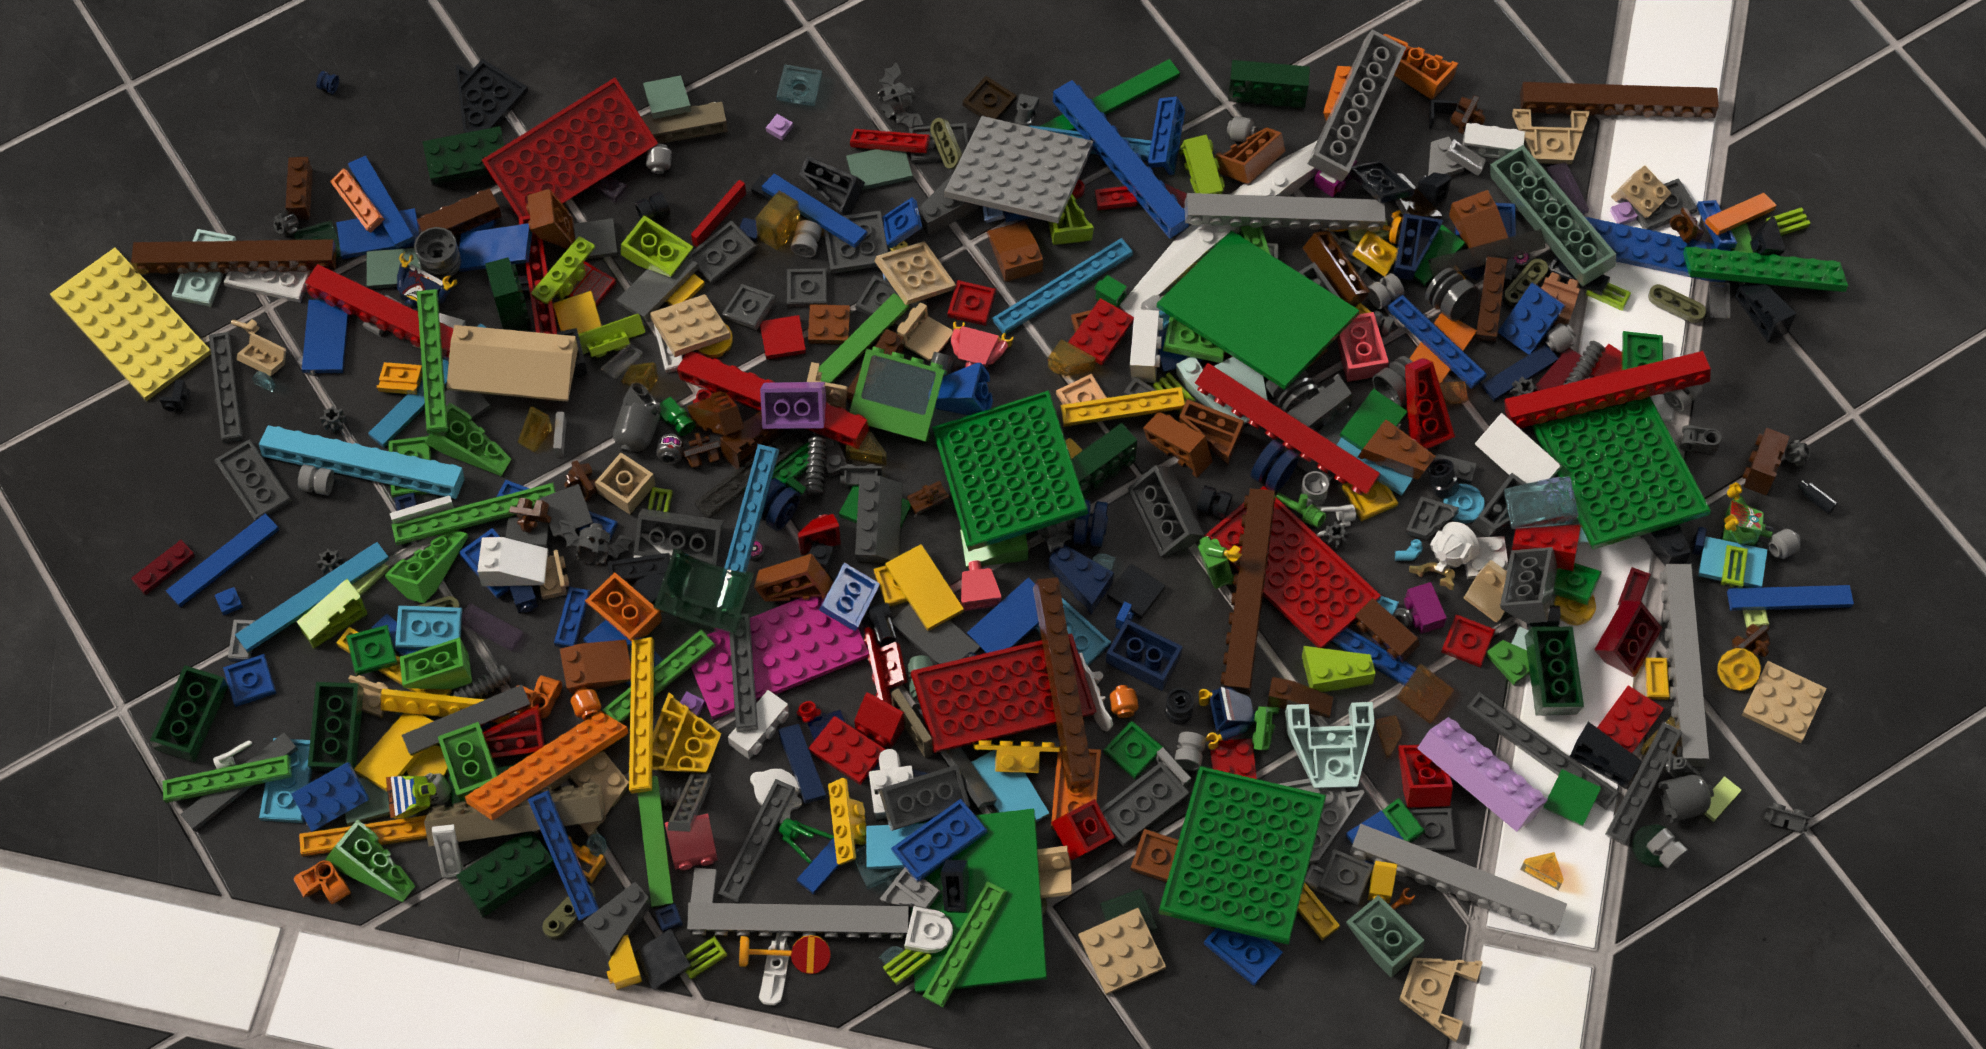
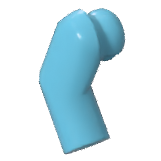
M1414 539L1406 551H1395V561L1415 560L1422 552V542Z

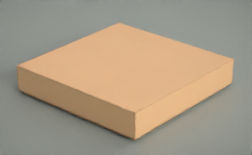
M1092 374L1056 390V395L1063 405L1107 398Z

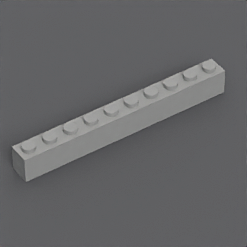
M1187 193L1184 202L1185 223L1194 226L1201 224H1211L1212 226L1230 225L1232 227L1246 225L1253 228L1270 226L1271 228L1290 227L1291 229H1299L1303 227L1312 230L1329 228L1330 230L1349 229L1350 231H1358L1361 229L1376 232L1382 230L1386 222L1385 202L1380 203L1377 200Z
M1666 564L1663 572H1660V584H1663L1664 591L1661 593V601L1665 603L1663 621L1667 622L1665 641H1668L1669 644L1666 658L1667 661H1670L1668 679L1672 680L1670 699L1674 701L1671 716L1672 719H1675L1676 726L1674 727L1682 731L1675 747V756L1684 757L1691 766L1705 767L1709 760L1692 567L1691 564Z
M1363 824L1359 826L1349 853L1355 858L1363 861L1368 860L1374 864L1375 861L1397 864L1396 874L1401 877H1411L1419 884H1429L1436 887L1440 892L1455 894L1457 898L1463 901H1473L1481 908H1491L1498 911L1502 916L1517 918L1519 922L1525 925H1535L1546 933L1557 932L1567 903Z
M688 903L687 929L693 931V935L698 936L706 935V932H715L716 936H728V932H737V936H750V932H756L762 937H770L772 933H781V937H794V933H803V936H816L817 933L825 934L824 937L837 938L838 934H847V938H860V934H869L868 938H882V935H890L892 939H903L904 935H907L909 928L908 906Z

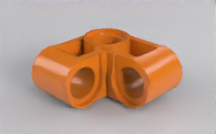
M541 675L536 682L534 691L523 686L530 706L516 712L521 713L537 704L543 703L544 706L540 708L541 719L548 717L556 699L561 693L562 682Z
M320 861L294 877V882L303 898L323 890L329 902L334 904L351 894L346 882L329 861ZM326 869H331L328 876L322 877V873Z

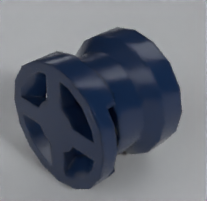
M321 71L316 82L317 89H325L331 94L335 93L339 85V76L335 74L329 75L328 72Z

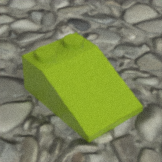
M646 216L641 218L621 244V255L637 266L670 278L693 250L692 245Z

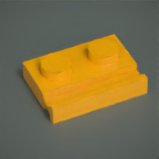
M384 362L379 377L380 382L376 388L379 392L417 395V388L423 375L422 365Z

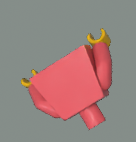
M954 322L951 345L958 359L966 362L965 368L975 363H982L987 368L988 365L996 362L1007 348L1012 346L1014 337L1012 336L1010 340H1006V333H1003L1000 341L998 335L965 327L964 322L961 327H957L956 322Z

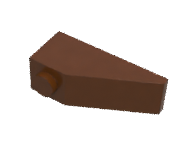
M1272 677L1267 706L1286 710L1287 705L1309 704V714L1330 718L1333 697L1292 680Z

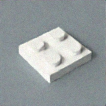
M1504 536L1477 538L1479 542V555L1465 564L1467 579H1475L1478 572L1490 560L1507 571L1508 558Z

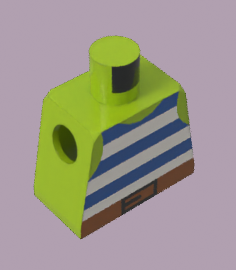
M386 777L390 818H408L429 808L430 796L436 793V786L432 782L428 783L426 777Z

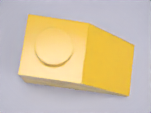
M1375 861L1370 877L1368 900L1372 901L1379 895L1386 903H1390L1397 864Z
M625 935L608 963L610 970L606 971L610 984L614 983L616 990L642 982L629 937Z

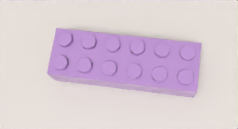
M1449 717L1430 729L1417 748L1516 832L1533 820L1548 800L1539 790L1534 789L1522 776L1511 770L1507 763L1499 760L1490 749L1481 745L1473 735L1467 733L1456 721L1451 720Z

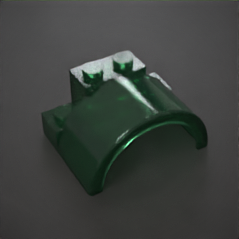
M675 548L672 552L654 609L675 616L679 621L713 632L719 630L736 636L742 618L741 612L754 574L749 571L738 572L715 566Z

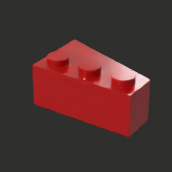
M539 704L483 730L492 758L536 752L545 746Z

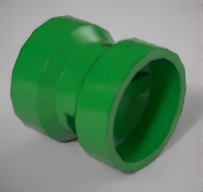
M683 407L677 408L668 416V421L676 427V432L680 436L687 435L696 426L695 421L688 417V412Z

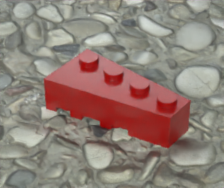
M1421 358L1405 365L1409 437L1425 449L1454 438L1455 434L1433 362Z

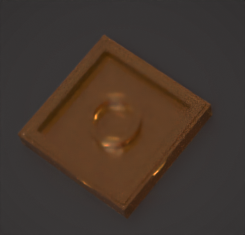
M1419 664L1396 698L1425 721L1431 723L1454 689L1425 666Z

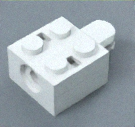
M893 749L882 751L879 756L880 770L869 772L876 820L887 818L878 789L914 778L912 765L901 767L899 755Z

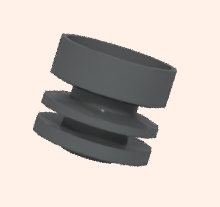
M433 227L419 234L414 248L420 269L440 280H443L445 276H454L460 269L461 257L456 239L451 231L441 227Z
M1446 268L1428 286L1425 300L1433 305L1435 309L1440 310L1451 321H1458L1474 306L1479 295V289L1469 280L1463 279V276L1453 268Z
M1405 356L1397 358L1389 364L1388 368H1384L1375 374L1372 379L1375 390L1401 407L1407 404L1405 365L1413 362Z
M1306 370L1285 390L1270 380L1266 383L1267 390L1274 399H1278V405L1286 413L1307 397L1310 399L1319 393V387L1312 378H1308L1309 374Z

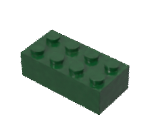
M1232 60L1228 101L1305 108L1310 66Z
M500 126L422 141L432 185L490 174L484 166L482 159L505 146Z
M509 257L485 263L502 328L504 330L528 332L527 323L531 322L515 264H510Z
M1122 423L1071 459L1084 499L1090 491L1099 489L1104 481L1114 478L1125 466L1129 467L1135 462L1137 439Z
M1573 626L1532 627L1525 635L1535 716L1577 715L1584 707Z
M184 665L150 739L153 748L195 763L229 688L225 678Z
M316 682L308 767L311 770L331 772L347 762L351 764L353 770L357 766L364 689L359 683Z
M528 831L518 834L457 874L456 877L460 886L483 918L555 871L556 866L534 832Z

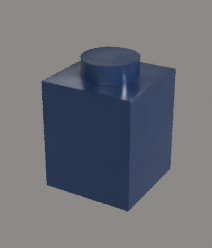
M531 585L509 586L518 613L530 612L538 607Z

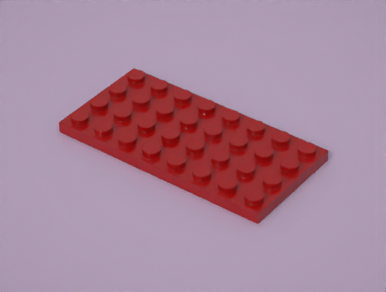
M615 77L482 159V162L519 218L529 216L526 204H528L527 195L550 189L559 201L564 204L646 153L649 149L658 145V142Z
M1265 486L1261 488L1263 490H1268ZM1275 497L1263 596L1318 648H1324L1356 620L1355 615L1372 598L1378 601L1381 595ZM1244 503L1205 534L1204 537L1209 536L1211 540L1218 539L1221 547L1227 548L1228 551L1233 546H1237L1240 548L1238 553H1241L1242 546H1239L1240 534H1244L1245 528L1241 526L1242 515L1247 513ZM1228 559L1229 564L1239 572L1240 566H1236V562H1231Z
M1071 633L1068 636L1082 716H1091L1097 711ZM1042 640L911 671L926 727L932 738L934 753L978 743L979 740H991L1056 724Z

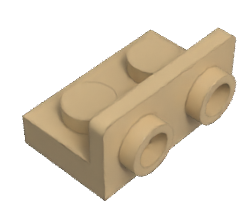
M558 550L553 551L554 556L548 557L545 584L539 585L543 600L567 595L566 587L570 586L567 574L563 575L562 571L563 568H566L564 557L559 556Z
M350 675L349 682L359 683L364 689L362 712L382 718L385 711L381 710L382 689H389L388 686L382 682H370L367 678L357 675V677Z

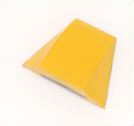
M668 693L653 731L652 770L706 773L721 733L701 717H697L686 705H682L671 693Z

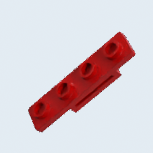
M867 627L864 629V641L869 650L868 660L873 669L872 680L877 689L876 697L892 705L889 689L908 682L900 644L894 642L880 647L875 631Z

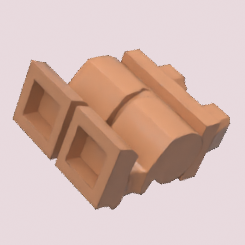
M1554 272L1548 278H1545L1541 288L1566 305L1552 326L1558 323L1565 325L1569 324L1580 292L1579 282L1569 279L1568 284L1560 282L1561 276Z

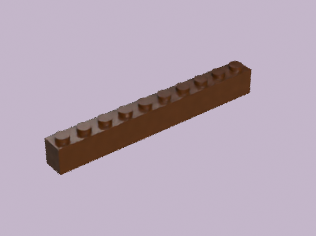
M1523 82L1520 91L1521 109H1531V114L1566 113L1571 115V111H1589V115L1663 116L1666 118L1700 117L1709 119L1715 118L1719 108L1718 89L1713 87Z
M333 239L133 242L131 264L135 273L140 274L176 272L182 274L189 272L204 274L208 272L247 273L249 271H259L262 273L269 271L308 272L313 271L317 264L329 270H335L337 248Z
M1250 488L1249 495H1245L1244 508H1247V513L1242 515L1241 526L1245 528L1244 534H1240L1239 546H1242V556L1236 561V566L1240 567L1239 573L1234 575V585L1237 586L1236 593H1232L1231 605H1234V612L1229 614V625H1232L1231 632H1227L1226 645H1229V650L1224 653L1223 664L1227 666L1226 672L1221 674V685H1224V688L1231 687L1240 694L1250 695L1275 506V491Z
M1058 577L1037 579L1033 592L1068 789L1089 787L1094 778Z

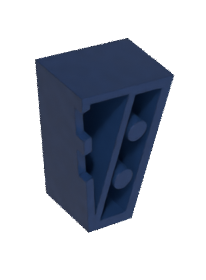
M1065 544L1064 548H1056L1049 558V569L1058 577L1065 587L1070 589L1074 597L1078 601L1080 600L1092 615L1113 584L1114 572Z

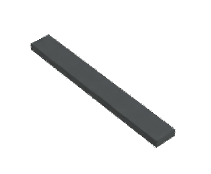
M1479 692L1467 706L1466 710L1557 776L1561 769L1601 787L1595 803L1603 809L1607 810L1618 796L1619 791Z

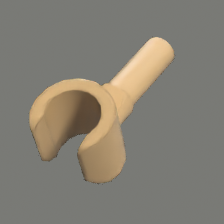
M253 319L247 324L236 320L231 321L232 325L242 327L250 335L252 333L255 334L260 329L257 326V322Z

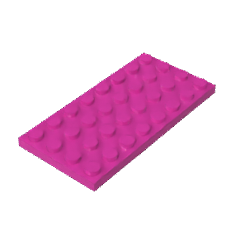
M801 597L751 617L756 702L761 699L767 690L776 695L868 658L869 651L859 629L857 628L856 631H853L819 611L824 601L822 597H810V600H803ZM729 626L707 635L715 644V647L691 666L712 719L735 711Z

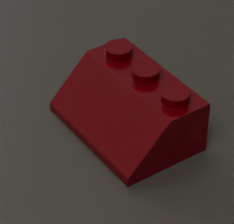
M1621 601L1594 650L1606 664L1631 677H1636L1663 627L1641 601Z

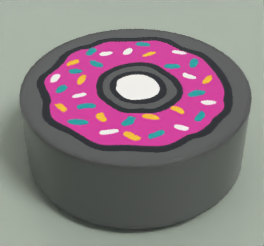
M1517 248L1511 252L1510 258L1516 260L1515 268L1522 269L1529 264L1530 254L1527 250Z
M755 539L750 556L751 561H758L765 555V547L760 540Z

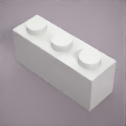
M1466 123L1463 145L1480 156L1500 159L1524 145L1525 131Z
M767 690L757 702L758 730L737 732L735 728L728 736L729 745L748 759L753 754L757 755L762 749L764 741L774 735L775 728L787 720L789 716L788 704Z

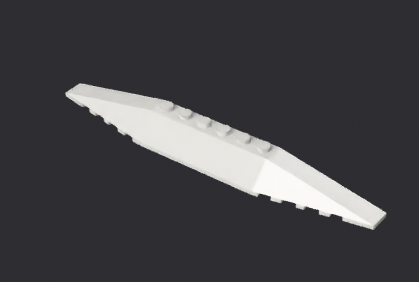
M1317 141L1274 162L1249 184L1244 183L1230 195L1289 197L1319 171L1307 164ZM1191 225L1177 236L1119 307L1134 317L1135 310H1141V303L1153 295L1161 297L1168 293L1231 230L1238 234L1241 226Z

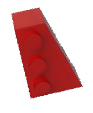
M1579 524L1517 528L1512 550L1553 547L1558 568L1573 571L1581 526Z

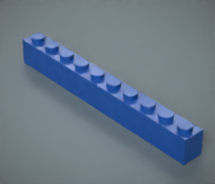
M1071 80L1054 90L1053 103L1084 139L1093 141L1092 149L1121 183L1128 188V191L1135 196L1139 204L1170 239L1188 228L1189 224L1185 223V208H1182L1178 204L1177 198L1166 190L1165 184L1154 176L1153 170L1142 162L1141 156L1131 149L1129 142L1119 135L1117 128L1114 125L1111 126L1105 114L1099 112L1093 100L1086 97L1081 86L1076 85Z

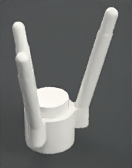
M1353 504L1344 506H1316L1322 512H1336L1337 520L1342 521L1339 525L1345 524V527L1350 526V521H1355L1356 519ZM1324 530L1316 535L1318 537H1322L1323 534L1327 532Z
M248 740L229 752L214 757L213 761L216 769L234 766L235 762L232 756L252 745V741Z

